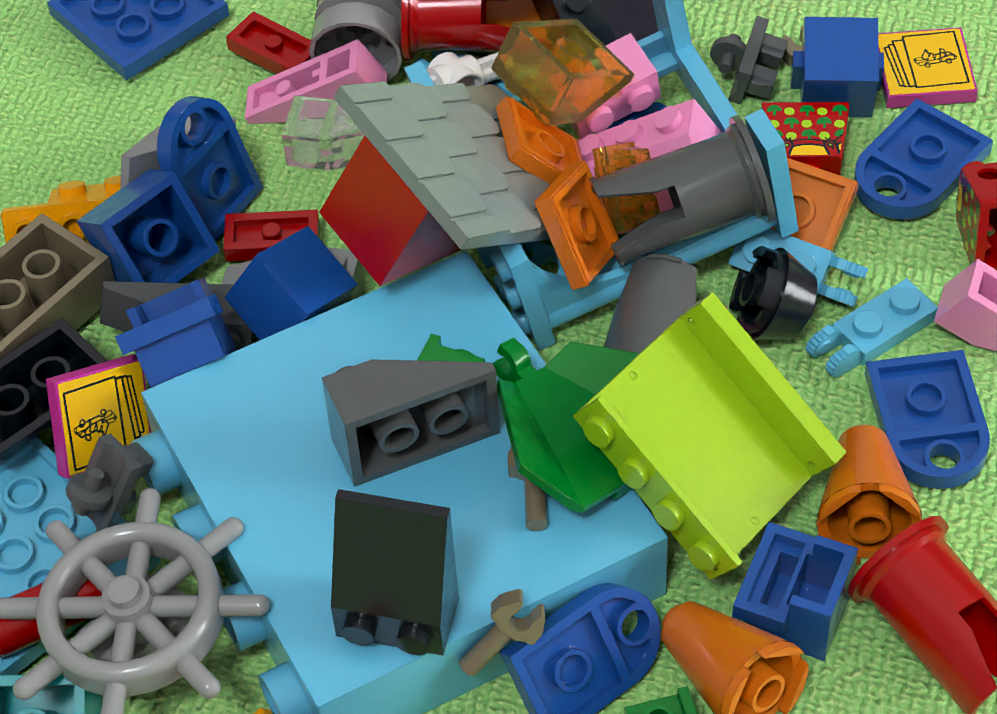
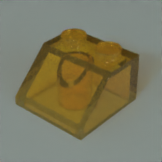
M578 19L513 22L491 67L505 82L506 89L512 94L519 96L533 110L534 117L548 126L581 122L629 84L635 75Z

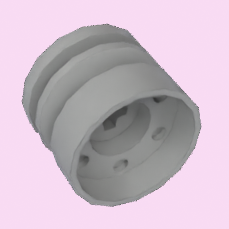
M317 0V9L314 17L315 24L312 30L309 49L311 59L358 39L387 71V82L399 72L403 59L401 45V0Z

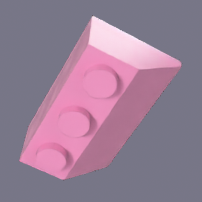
M691 99L674 106L665 107L660 111L638 119L628 120L621 125L589 134L577 141L582 158L588 164L592 176L596 179L722 134V132L697 101ZM668 189L652 194L602 198L617 235L630 232L656 214L674 208Z

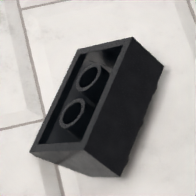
M63 318L0 359V461L52 426L46 385L47 378L108 361Z

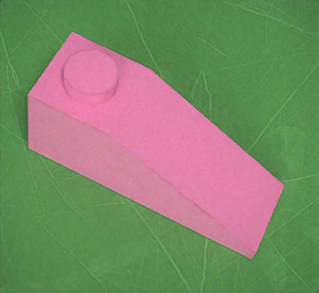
M357 39L248 86L245 120L249 124L351 119L349 115L333 98L340 85L382 81L387 83V71Z
M977 259L947 282L942 290L934 322L973 346L997 351V270Z

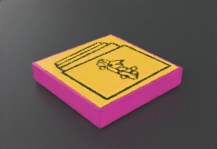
M961 27L878 33L879 52L884 53V72L881 86L886 108L908 107L916 98L928 105L976 102L978 90Z
M135 354L46 379L58 475L69 479L76 473H84L100 436L111 433L124 446L130 444L135 439L151 433L141 392L146 390L145 375Z

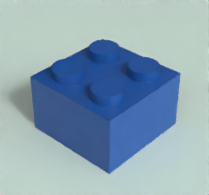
M148 169L76 221L90 245L109 256L116 282L177 283L220 251L174 171Z

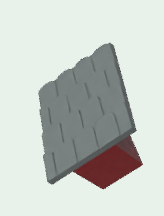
M386 81L340 85L333 98L364 133V137L319 213L379 286L463 249L550 240L534 203L550 184L509 161L496 106L508 95L497 86L487 84L465 87L463 83L424 86L420 83L388 85Z

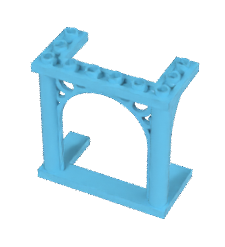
M652 0L658 32L637 41V43L657 70L658 78L676 71L692 98L697 101L721 132L725 133L727 127L730 126L729 119L738 114L692 44L683 0ZM598 60L591 62L597 73L604 70ZM422 61L404 68L409 83H420L424 86L437 85L430 78ZM551 81L524 93L511 96L555 126L568 120L555 101ZM763 109L745 116V123L767 177L775 207L776 220L766 224L762 218L759 219L751 216L648 254H667L682 258L683 261L692 265L772 227L776 229L781 239L799 231L785 143ZM540 241L476 248L485 268L495 267L498 275L492 277L502 301L509 303L512 309L510 311L511 315L525 335L530 334L538 351L556 343L552 329L619 299L635 260L648 256V254L636 257L625 261V264L620 266L614 254L587 287L572 290L555 249ZM524 251H532L533 257L528 259ZM554 262L558 264L559 269L557 274H553L539 267L545 263Z

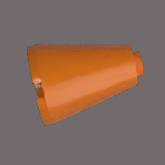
M871 425L851 427L840 436L838 442L847 453L830 468L816 520L819 536L858 548L856 560L858 565H861L860 558L869 559L897 534L923 520L921 509L887 435L881 429Z
M688 601L674 606L663 619L661 631L663 644L713 714H776L778 711L788 714L795 706L804 690L809 668L808 663L801 658V654H804V652L794 643L695 601Z

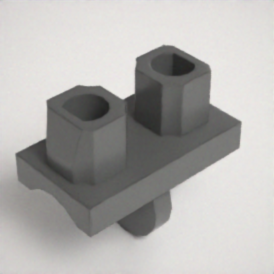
M756 16L747 44L741 41V37L737 34L720 37L712 44L710 57L718 66V70L724 74L738 70L728 98L731 102L741 105L745 92L765 99L770 97L778 71L755 62L779 68L788 40L765 33L769 19Z
M111 433L100 436L85 472L76 473L71 476L65 489L66 496L72 502L71 506L74 508L75 513L90 518L96 526V531L118 525L123 515L132 513L137 502L136 491L134 490L138 478L149 474L154 463L153 458L139 443L134 442L123 446Z

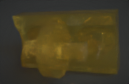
M634 141L592 149L595 178L651 159L649 149L635 147ZM653 193L602 198L616 233L635 229L660 213L658 199Z

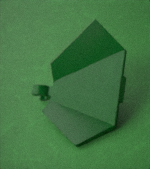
M514 337L501 343L497 353L504 357L493 362V366L496 369V375L500 378L497 382V393L518 473L569 510L580 513L585 512L610 496L616 500L633 490V488L622 481L618 470L600 448L593 445L587 439L583 428L574 419L573 415L639 353L570 341L548 364L536 370L531 365L527 350Z

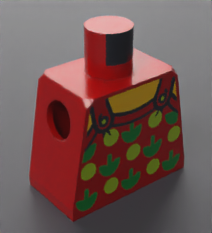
M762 102L761 109L764 110L785 143L787 158L837 175L841 174L849 116V102Z
M974 161L966 164L960 170L956 221L969 263L972 264L979 259L997 270V162L984 164L980 161ZM992 226H993L994 229H995V232H994V234H992L991 236H988V235H987V232H988V231H993V228H992Z

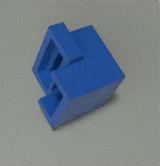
M805 17L802 51H793L790 89H800V102H849L848 117L872 118L877 91H880L884 72V53H880L878 48V18Z
M307 226L258 253L224 298L258 339L262 340L342 305L358 284L311 228Z
M205 277L126 310L133 329L115 336L123 355L135 351L150 387L219 359L236 350L221 315L223 309L216 294L212 295Z
M768 522L733 604L732 617L794 643L804 652V655L825 661L850 598L847 590L850 581L854 577L858 548L819 535L814 537Z

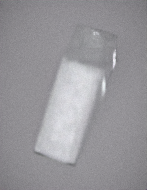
M294 95L282 132L286 165L304 169L312 168L330 171L346 167L363 139L364 133L336 100Z

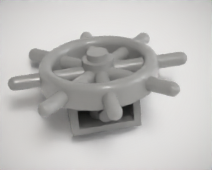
M146 488L139 496L135 522L104 528L82 540L62 521L55 520L50 522L46 527V535L59 548L63 556L48 573L40 589L39 596L0 598V619H36L41 642L49 655L15 682L13 686L14 695L20 700H28L62 674L77 687L95 694L104 695L100 714H123L125 701L130 696L158 690L182 677L202 697L207 699L216 697L220 692V682L201 661L208 654L219 636L224 617L263 616L270 609L269 599L262 594L225 595L223 584L212 560V557L241 536L244 530L242 521L236 517H230L197 541L180 529L156 523L161 499L160 494L154 488ZM151 556L172 561L163 569H158L147 578ZM128 558L125 575L116 577L107 567L114 562ZM192 574L198 583V595H184L176 585ZM88 579L102 593L101 596L74 597L79 588ZM94 618L76 632L72 639L67 641L65 633L66 619Z

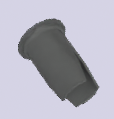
M739 115L729 119L730 126L727 127L725 133L596 179L595 177L589 178L592 192L597 194L598 199L652 194L668 189L672 200L673 209L656 214L611 245L620 266L624 265L625 261L751 216L759 219L762 218L766 224L776 220L775 207L764 168L751 135Z
M648 254L646 257L636 259L614 310L604 347L636 353L644 350L686 309L696 303L697 268L683 261L682 258L667 254Z

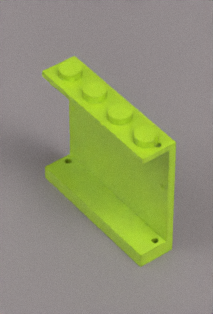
M713 292L686 309L573 415L574 419L583 428L587 439L593 445L600 448L616 467L622 481L638 493L652 510L655 520L663 528L669 530L685 549L692 564L703 571L710 580L737 568L743 562L738 557L739 552L813 475L835 465L847 453Z

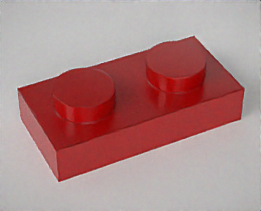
M254 11L226 36L228 50L275 74L311 60L309 53L310 39Z
M318 209L225 214L223 250L226 262L253 260L258 253L307 226L319 238L320 220Z

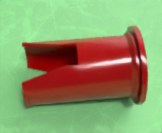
M401 0L402 55L406 61H411L413 54H416L419 50L491 53L508 50L511 53L544 54V57H549L550 41L546 37L504 25L486 24V1L507 0Z
M930 516L911 525L877 550L852 578L847 593L855 603L872 602L964 714H976L985 700L997 690L992 675L997 677V601L946 543V533L949 529L947 522L942 516Z

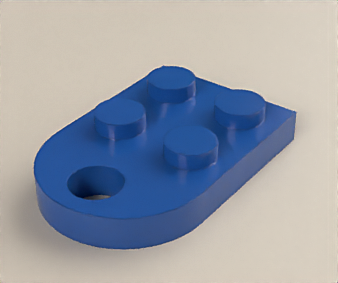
M188 96L177 101L168 110L161 123L157 138V157L161 171H174L213 239L216 241L224 232L225 214L241 213L263 189V185L228 110L219 101L211 98ZM190 116L191 127L188 134L186 135L185 124L187 118Z
M916 98L860 154L856 162L854 181H857L859 184L856 194L868 209L884 217L915 219L925 216L939 207L958 187L960 170L966 164L974 161L982 162L991 153L993 140ZM880 188H892L896 190L899 194L894 196H884L878 193L876 190Z
M964 350L866 362L864 374L879 428L887 435L906 478L924 487L946 489L963 485L976 477L986 462L990 434ZM937 455H945L952 458L957 465L947 469L940 468L934 465L930 459Z
M602 583L588 588L547 617L542 636L535 644L530 645L526 642L514 641L499 653L529 714H595L641 680L652 666L660 644L661 629L659 617L653 604L642 593L618 583ZM636 610L638 616L637 625L629 635L624 636L622 631L623 621L631 611Z

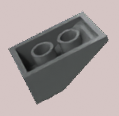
M372 359L355 366L343 367L333 374L322 377L331 438L354 487L500 433L496 369L492 362Z

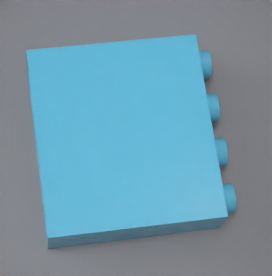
M467 251L141 392L152 432L131 441L130 444L134 442L139 443L153 458L154 463L149 474L143 477L147 486L156 489L160 495L178 488L188 506L187 509L171 515L173 527L186 532L199 541L230 517H236L243 523L244 530L241 536L212 557L214 564H220L231 586L224 588L225 595L262 594L270 601V609L263 616L224 617L223 624L240 652L263 642L276 667L258 675L261 690L272 714H424L507 673L508 670L500 653L493 657L475 676L467 675L461 669L459 660L495 625V621L491 619V602L498 595L508 591L521 589L523 592V606L517 614L513 615L514 617H526L537 605L543 604L545 606V619L588 588L602 583H618L645 595L650 602L666 595L668 537L634 489L616 500L610 496L583 513L569 510L546 493L547 527L541 531H531L526 528L524 481L508 476L507 461L511 444L499 397V434L356 487L353 486L331 438L322 377L333 374L343 367L355 366L372 359L417 361L431 333L441 336L442 346L455 350H467L475 356L484 358L485 362H492V364L504 357L497 353L499 345L514 337L527 350L531 365L536 370L546 365ZM338 489L450 508L459 602L444 656L431 653L412 655L400 650L398 647L376 643L357 645L343 637L336 636L331 611L335 497ZM511 640L505 647H507L509 644H511V643L514 642L515 640Z

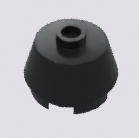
M759 246L752 252L753 258L757 260L750 272L747 273L740 270L732 289L729 308L737 311L736 320L753 340L793 339L803 330L814 312L817 278L814 273L784 248L773 250L765 246Z

